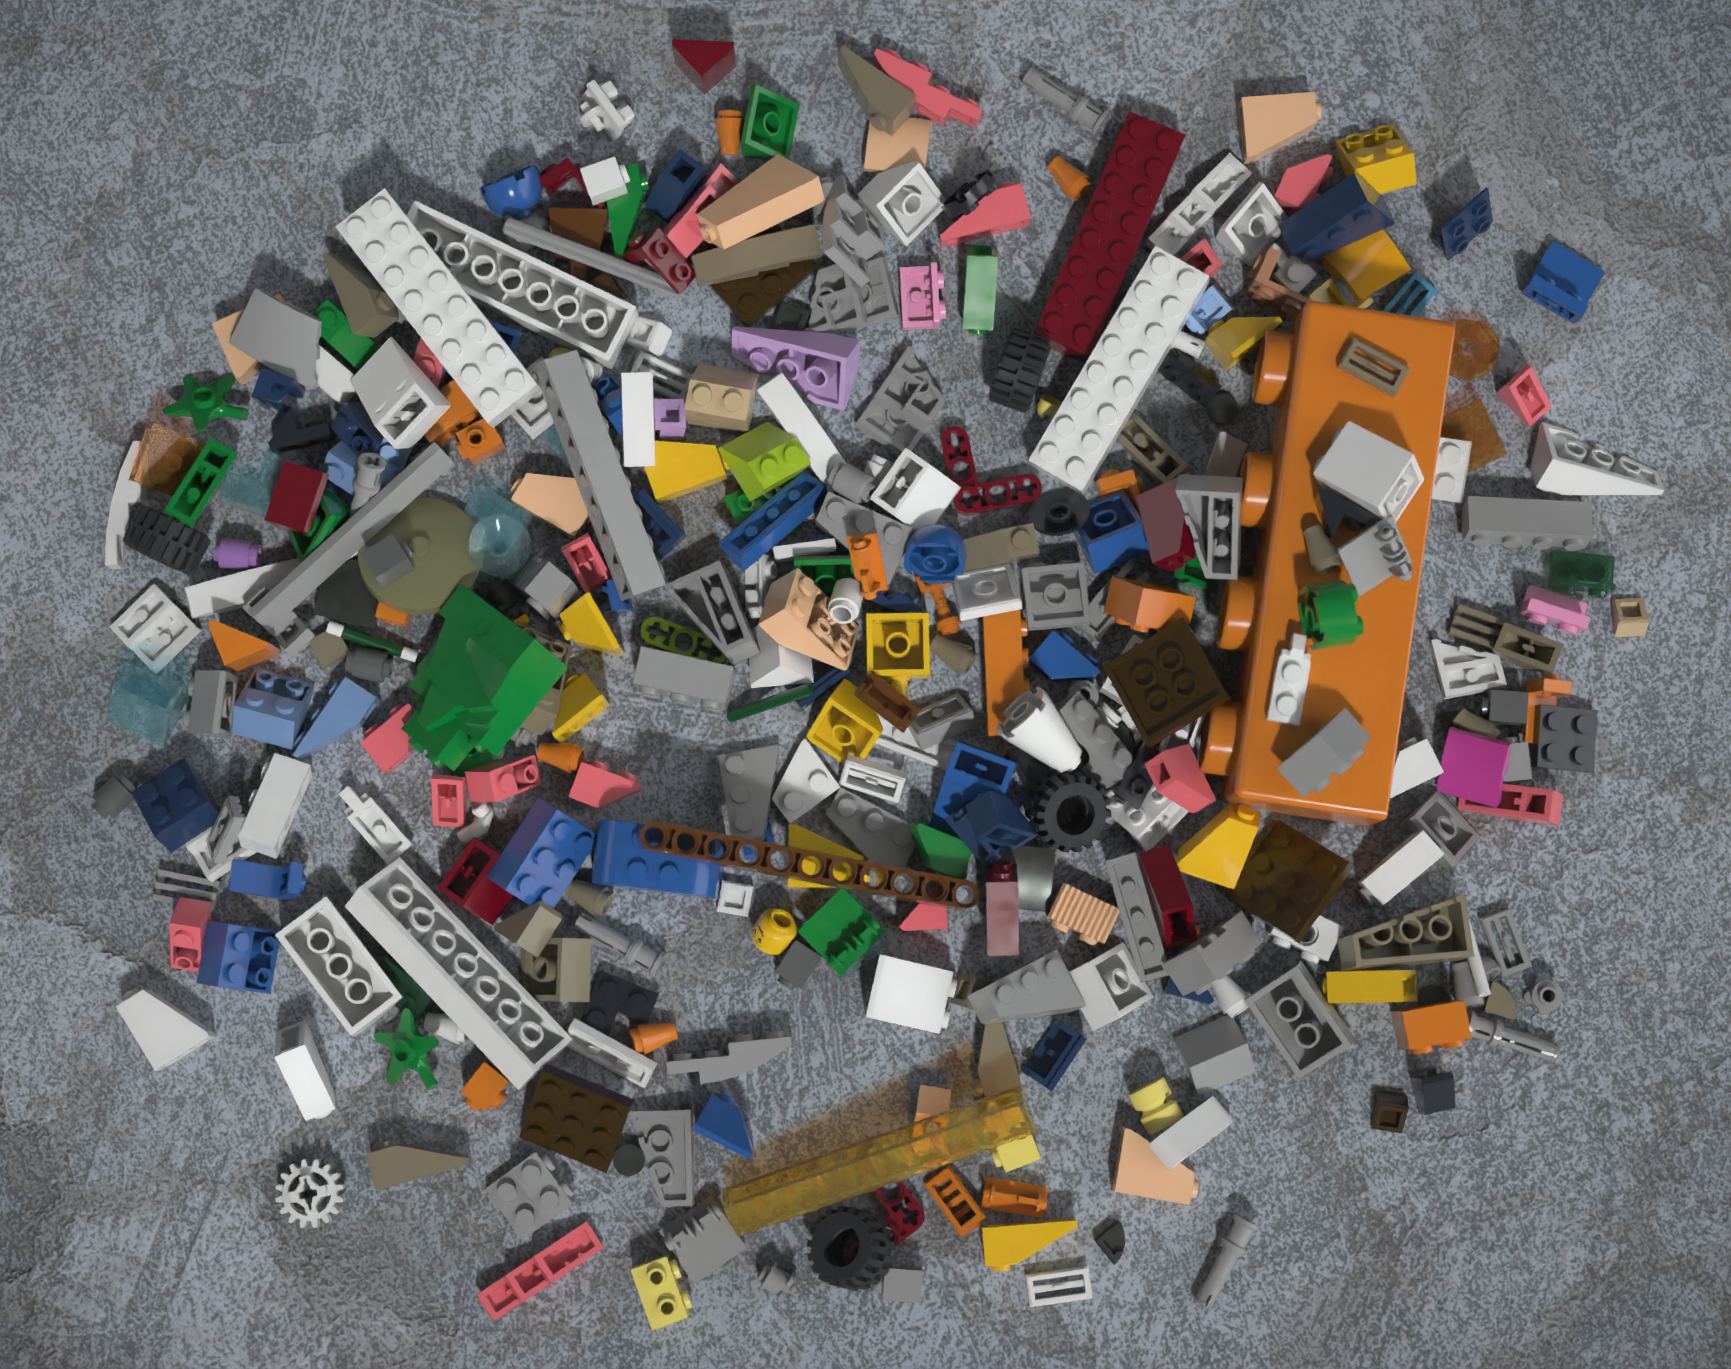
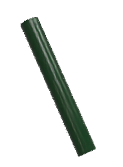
M810 683L729 710L727 711V718L732 723L814 694V689Z

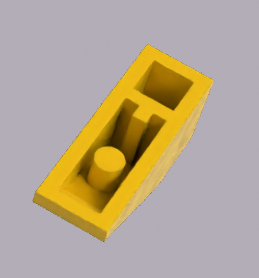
M1066 1218L981 1225L985 1267L991 1266V1271L1010 1270L1011 1264L1020 1263L1078 1227L1077 1219Z

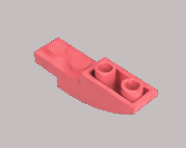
M876 48L874 53L875 66L916 95L915 111L943 127L948 117H952L977 129L983 109L979 108L977 102L966 97L959 99L951 95V91L943 86H931L932 73L929 72L925 65L919 62H912L911 64L902 60L901 56L892 50L885 49L882 51Z
M721 163L715 165L683 210L676 212L662 231L685 259L704 239L700 234L701 226L697 214L740 183ZM644 259V261L657 272V270L650 264V262L647 259Z

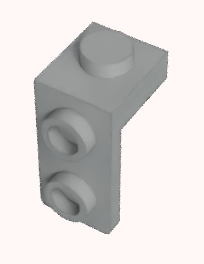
M261 585L242 604V608L251 616L248 611L270 590L265 585ZM293 611L288 613L268 631L292 657L298 652L303 651L315 636L306 623Z

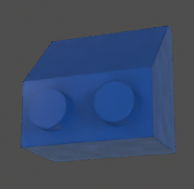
M1124 490L1089 503L1090 516L1083 527L1074 532L1082 552L1095 574L1109 570L1118 564L1149 552L1141 516Z

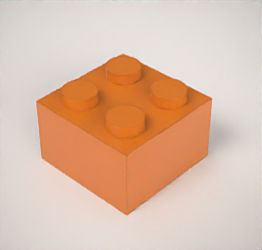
M1112 576L1104 613L1114 616L1115 623L1130 626V629L1140 632H1148L1149 629H1152L1158 633L1182 617L1190 625L1196 597L1166 585Z
M1450 1000L1391 1011L1398 1049L1408 1050V1054L1418 1055L1433 1052V1045H1438L1439 1048L1445 1049L1464 1046L1463 1040L1472 1038L1465 1000Z

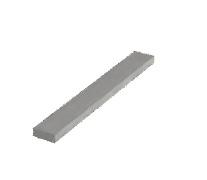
M435 442L432 443L248 612L265 629L270 631L454 462Z

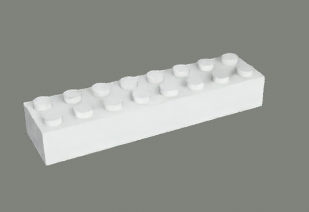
M385 188L335 226L490 426L493 428L541 391L534 378Z
M414 200L407 217L475 304L573 351L577 350L579 354L612 369L639 316L636 306Z
M1157 246L1153 248L1028 460L1030 465L1080 494H1085L1208 286L1209 276Z
M400 857L361 885L345 905L346 909L518 1090L543 1069L545 1063L549 1064L572 1041V1038Z

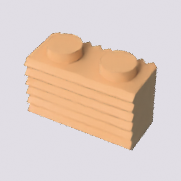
M1062 883L1046 918L1052 920L1051 927L1066 934L1069 929L1080 933L1079 940L1096 947L1098 942L1105 944L1120 911L1118 908L1066 883Z

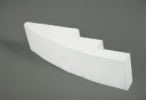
M1229 153L1192 190L1190 195L1169 215L1167 220L1148 237L1144 244L1151 250L1157 246L1175 256L1252 175V172Z
M780 372L757 388L756 391L781 428L796 437L811 461L809 467L817 478L827 485V492L834 493L835 491L832 489V486L828 484V477L836 464L839 462L846 464V462L784 374Z
M141 441L132 442L120 470L111 500L106 530L105 566L112 570L125 569L124 542L122 540L136 513V507H148L147 446Z
M299 558L185 587L184 591L192 619L242 608V604L261 585H265L269 590H272L301 563Z

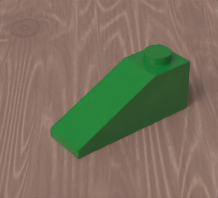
M638 163L625 165L630 182L625 183L628 193L607 200L615 257L624 261L626 259L622 255L630 246L628 241L634 236L645 202L643 191H649L646 172L640 173Z
M326 299L312 314L322 321L321 338L356 370L359 371L378 351L379 347L369 337L353 334L347 317L329 300Z
M210 438L164 509V512L192 528L232 470L238 453Z

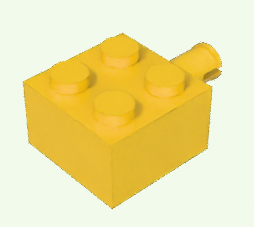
M929 613L866 614L867 676L871 671L875 672L908 698V681H911V679L930 678Z

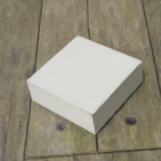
M722 880L717 912L748 917L754 886Z

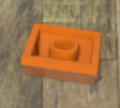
M212 619L208 623L224 666L236 672L278 656L280 649L272 644Z

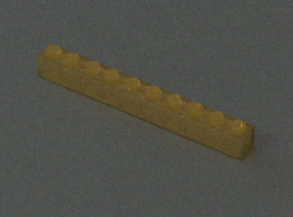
M1019 1085L722 1189L723 1209L737 1237L747 1233H754L761 1228L776 1223H783L790 1218L805 1213L815 1212L819 1208L836 1202L846 1201L848 1198L875 1191L882 1186L904 1181L908 1177L926 1171H933L940 1166L955 1161H962L969 1156L986 1150L996 1149L998 1146L1015 1140L1025 1139L1036 1133L1033 1114Z

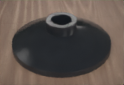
M1057 489L1048 491L1033 501L1028 511L1030 523L1034 524L1036 531L1049 536H1063L1071 534L1085 525L1090 516V505L1088 500L1079 492L1069 489Z

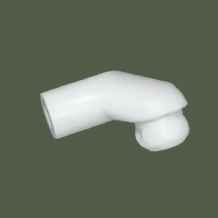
M475 802L473 804L472 813L475 815L473 823L457 832V836L464 846L469 844L473 837L479 838L488 832L493 817V810L486 802Z

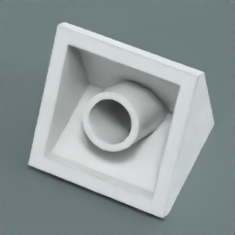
M1259 181L1221 226L1215 239L1244 263L1252 267L1259 253L1263 255L1279 237L1281 231L1278 225L1288 217L1265 184Z
M759 625L752 629L761 653L749 657L751 688L813 683L811 657L778 644Z

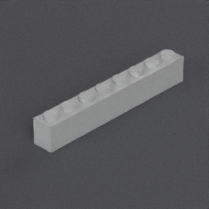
M577 350L544 359L535 365L533 369L621 601L666 585L664 570L661 564L657 562L653 552V541L650 535L646 533L642 523V512L639 506L635 504L631 494L630 480L623 473L620 465L619 451L612 444L609 436L608 422L601 415L598 407L597 393L590 386L587 378V368L584 360L580 358Z

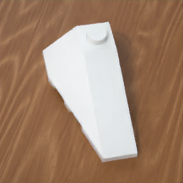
M1543 422L1539 426L1531 472L1535 486L1540 490L1562 495H1662L1664 492L1657 471L1625 456L1617 459L1605 451V447L1598 443L1591 447L1577 440L1579 434L1571 430Z

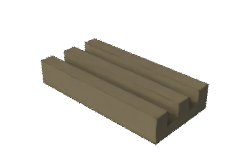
M1356 338L1352 339L1337 368L1393 398L1410 367ZM1357 349L1400 373L1397 377L1353 353L1354 350ZM1348 361H1353L1354 363L1366 368L1367 370L1394 383V385L1391 386L1387 384L1386 382L1348 363Z
M1458 604L1447 634L1493 650L1495 642L1456 629L1457 625L1459 624L1496 638L1499 637L1501 631L1461 618V614L1501 628L1505 622L1514 626H1518V624Z

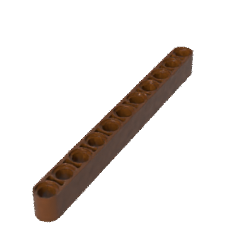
M651 821L643 825L636 835V841L642 850L666 856L953 910L969 909L974 907L979 900L978 887L968 880L669 823ZM648 828L656 829L659 832L660 842L657 845H650L646 842L645 832ZM680 834H685L691 839L692 846L689 851H682L678 848L676 840ZM711 840L719 841L722 844L723 852L720 857H714L709 853L708 845ZM743 846H748L753 850L754 858L751 863L743 862L739 856L740 849ZM774 852L781 853L785 858V864L782 869H777L771 864V856ZM805 858H810L815 862L816 869L812 875L806 874L802 869V862ZM836 864H841L846 869V877L843 881L837 880L833 875V868ZM868 869L874 871L877 876V882L873 887L868 886L864 881V874ZM898 875L903 876L908 882L907 889L903 893L895 887V879ZM929 881L934 882L938 887V893L935 898H931L926 894L925 887ZM959 887L965 888L968 892V900L965 904L960 903L956 898V891Z

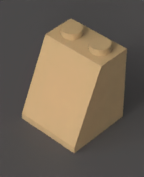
M699 363L690 378L684 407L688 424L741 434L749 432L760 374Z

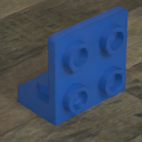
M1552 242L1521 293L1565 320L1575 324L1587 310V302L1605 272L1560 244Z

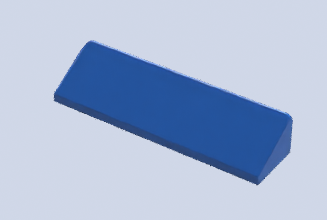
M803 471L719 541V546L738 568L745 571L822 506L827 495V485L806 471Z

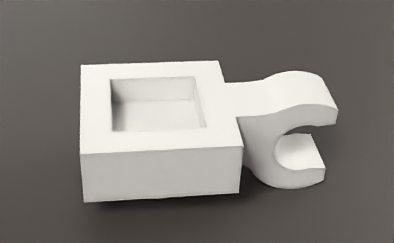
M1276 243L1271 246V248L1281 252L1275 264V268L1278 271L1272 277L1281 286L1299 293L1317 273L1294 255L1288 259L1284 251Z

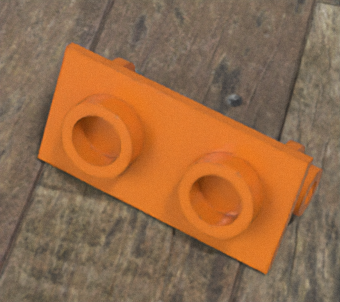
M878 533L847 535L855 580L862 584L860 594L864 595V599L872 600L877 597L876 593L878 591L889 590Z
M986 1176L981 1208L1043 1218L1044 1210L1047 1207L1048 1187Z

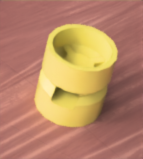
M1164 1077L1151 1081L1128 1094L1135 1111L1142 1112L1140 1120L1148 1135L1165 1129L1184 1117L1177 1101L1170 1100L1169 1097L1172 1091Z

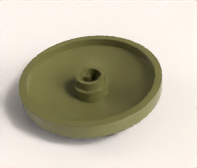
M416 497L358 550V564L366 587L377 600L399 612L426 615L439 612L461 584L471 591L474 589L483 570L484 550L478 528L465 512L443 500ZM393 534L398 543L405 540L414 557L409 559L414 570L386 587L381 588L360 553Z

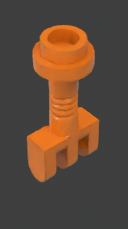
M914 575L921 597L931 593L934 604H936L935 606L941 620L936 624L937 630L942 632L943 636L952 635L960 631L959 616L952 617L942 590L950 587V583L924 584L923 581H920V575Z

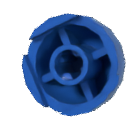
M533 165L502 176L496 183L491 181L479 188L483 200L491 211L503 217L514 215L515 220H519L532 214L531 207L539 202L543 186L540 183V174L537 167Z
M939 524L925 525L917 529L910 537L905 549L904 566L911 575L912 571L920 575V581L925 583H950L955 581L956 575L964 573L967 556L966 546L960 534L954 529Z

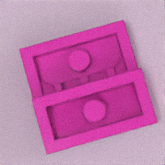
M1451 727L1447 735L1441 761L1444 773L1439 775L1437 791L1497 808L1501 802L1503 778L1509 767L1511 743Z

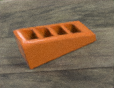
M949 1165L924 1183L926 1189L961 1237H966L988 1220L985 1213ZM948 1179H951L953 1183L940 1193L936 1191V1188ZM958 1189L960 1194L946 1204L944 1199ZM966 1200L968 1205L956 1214H953L951 1210ZM974 1211L976 1215L961 1225L959 1220Z

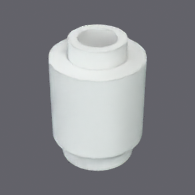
M843 578L834 585L828 610L831 618L837 623L848 624L859 614L864 595L860 594L862 584L857 580Z

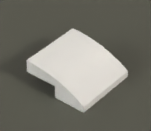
M153 584L110 626L112 631L125 645L133 650L155 674L162 670L201 632L196 624L156 584Z

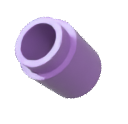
M223 537L221 543L215 544L214 561H218L220 568L246 571L260 567L262 547L260 544H254L253 540Z

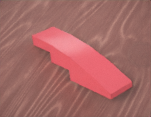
M586 1221L475 1296L491 1321L494 1322L604 1247Z

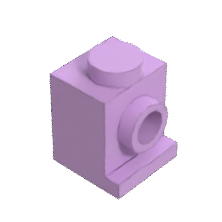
M654 399V430L658 431V441H683L686 430L685 399Z

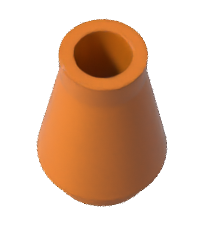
M720 110L718 111V118H715L720 155L737 156L739 155V145L745 119H742V111Z
M1060 156L1054 158L1049 163L1047 170L1053 175L1066 198H1072L1074 201H1077L1091 188L1092 183L1088 180L1089 176L1063 160Z
M541 742L537 750V760L547 762L568 773L578 772L581 762L585 760V748L579 747L578 743Z
M673 1021L668 1023L636 1025V1028L629 1030L634 1051L644 1055L678 1039Z

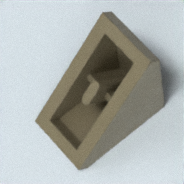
M1505 622L1493 652L1524 670L1552 674L1564 644Z
M538 901L494 925V931L538 958L561 922L562 914L542 901Z

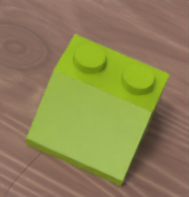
M765 422L718 448V451L750 502L798 476L811 464L796 437L769 422Z

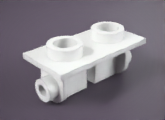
M764 554L745 570V584H756V590H745V612L748 613V618L757 619L761 616L770 585L778 575L775 557Z

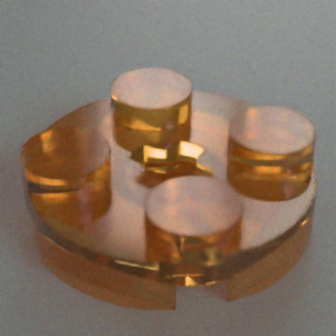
M1457 320L1454 322L1455 334L1449 375L1461 382L1481 379L1498 362L1499 338L1493 328L1483 321ZM1462 343L1468 346L1471 344L1475 345L1474 357L1462 354Z

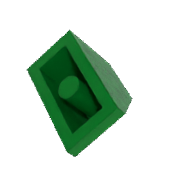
M910 821L908 828L924 867L934 871L933 874L963 879L972 852L961 839L934 828Z

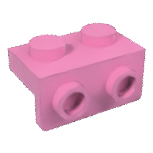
M931 262L930 266L900 267L903 330L939 329L940 319H946L945 300L939 301V289H944L943 270H937V262Z
M1533 585L1527 587L1519 612L1520 615L1528 617V621L1532 623L1554 625L1558 627V631L1570 635H1576V633L1586 630L1591 618L1585 616L1588 607L1587 603Z

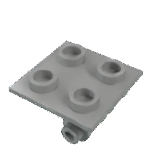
M1391 514L1337 549L1348 576L1357 589L1358 597L1392 575L1401 581H1407L1412 576L1413 568L1410 564L1412 560Z
M712 1195L659 1231L664 1238V1243L670 1251L672 1250L694 1284L747 1248Z

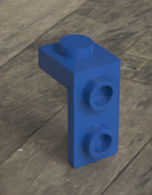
M234 860L231 863L228 890L230 892L289 901L297 897L300 892H303L306 874L302 873L303 864L290 862L284 867Z

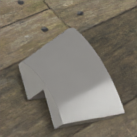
M841 174L835 178L826 202L822 226L823 250L859 286H863L870 281L866 260L884 249L886 245L882 227L860 198H852L847 190V180Z
M879 257L867 262L870 281L863 286H859L837 264L818 270L815 281L816 291L812 296L810 304L812 309L811 316L805 332L836 334L900 317L886 259Z
M255 288L229 343L269 368L294 378L298 383L310 389H317L318 380L315 379L316 360L320 359L319 338L321 337L322 321L300 306L284 304L265 290Z
M910 346L907 347L855 424V427L898 456L901 455L905 448L912 452L945 403L944 397L939 389L933 385L932 378L927 370L923 371L914 356L915 351Z

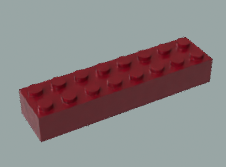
M1129 111L1034 331V334L1051 340L1052 350L1080 362H1087L1097 345L1186 134Z

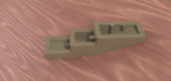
M813 224L743 240L726 249L718 247L692 255L691 261L697 286L700 287L757 276L762 271L788 267L792 262L818 258L822 252L816 227Z

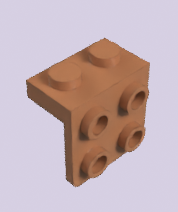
M1269 247L1265 255L1259 253L1249 271L1247 278L1252 281L1246 295L1251 296V300L1260 306L1268 307V305L1280 309L1279 313L1281 315L1295 319L1303 306L1313 300L1269 280L1281 253Z

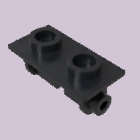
M1173 348L1157 371L1167 381L1175 384L1188 394L1193 401L1198 402L1205 408L1222 387L1218 383L1219 379L1215 378L1204 368H1201L1197 374L1192 372L1191 370L1197 363L1185 355L1183 351L1179 350L1177 352Z
M1143 742L1141 748L1135 751L1136 756L1118 788H1115L1113 791L1115 794L1113 799L1116 802L1125 804L1127 801L1136 810H1139L1153 785L1145 763L1161 753L1154 746L1149 748Z

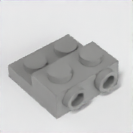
M1068 559L1059 561L1058 565L1045 566V563L1036 562L1028 564L1026 568H1022L1021 581L1028 631L1090 625L1091 618L1084 562L1076 563V560Z
M536 1151L486 1188L521 1240L574 1203V1200L571 1198L575 1194L573 1189L565 1179L559 1181L553 1172L556 1166L547 1153L541 1155L539 1151Z

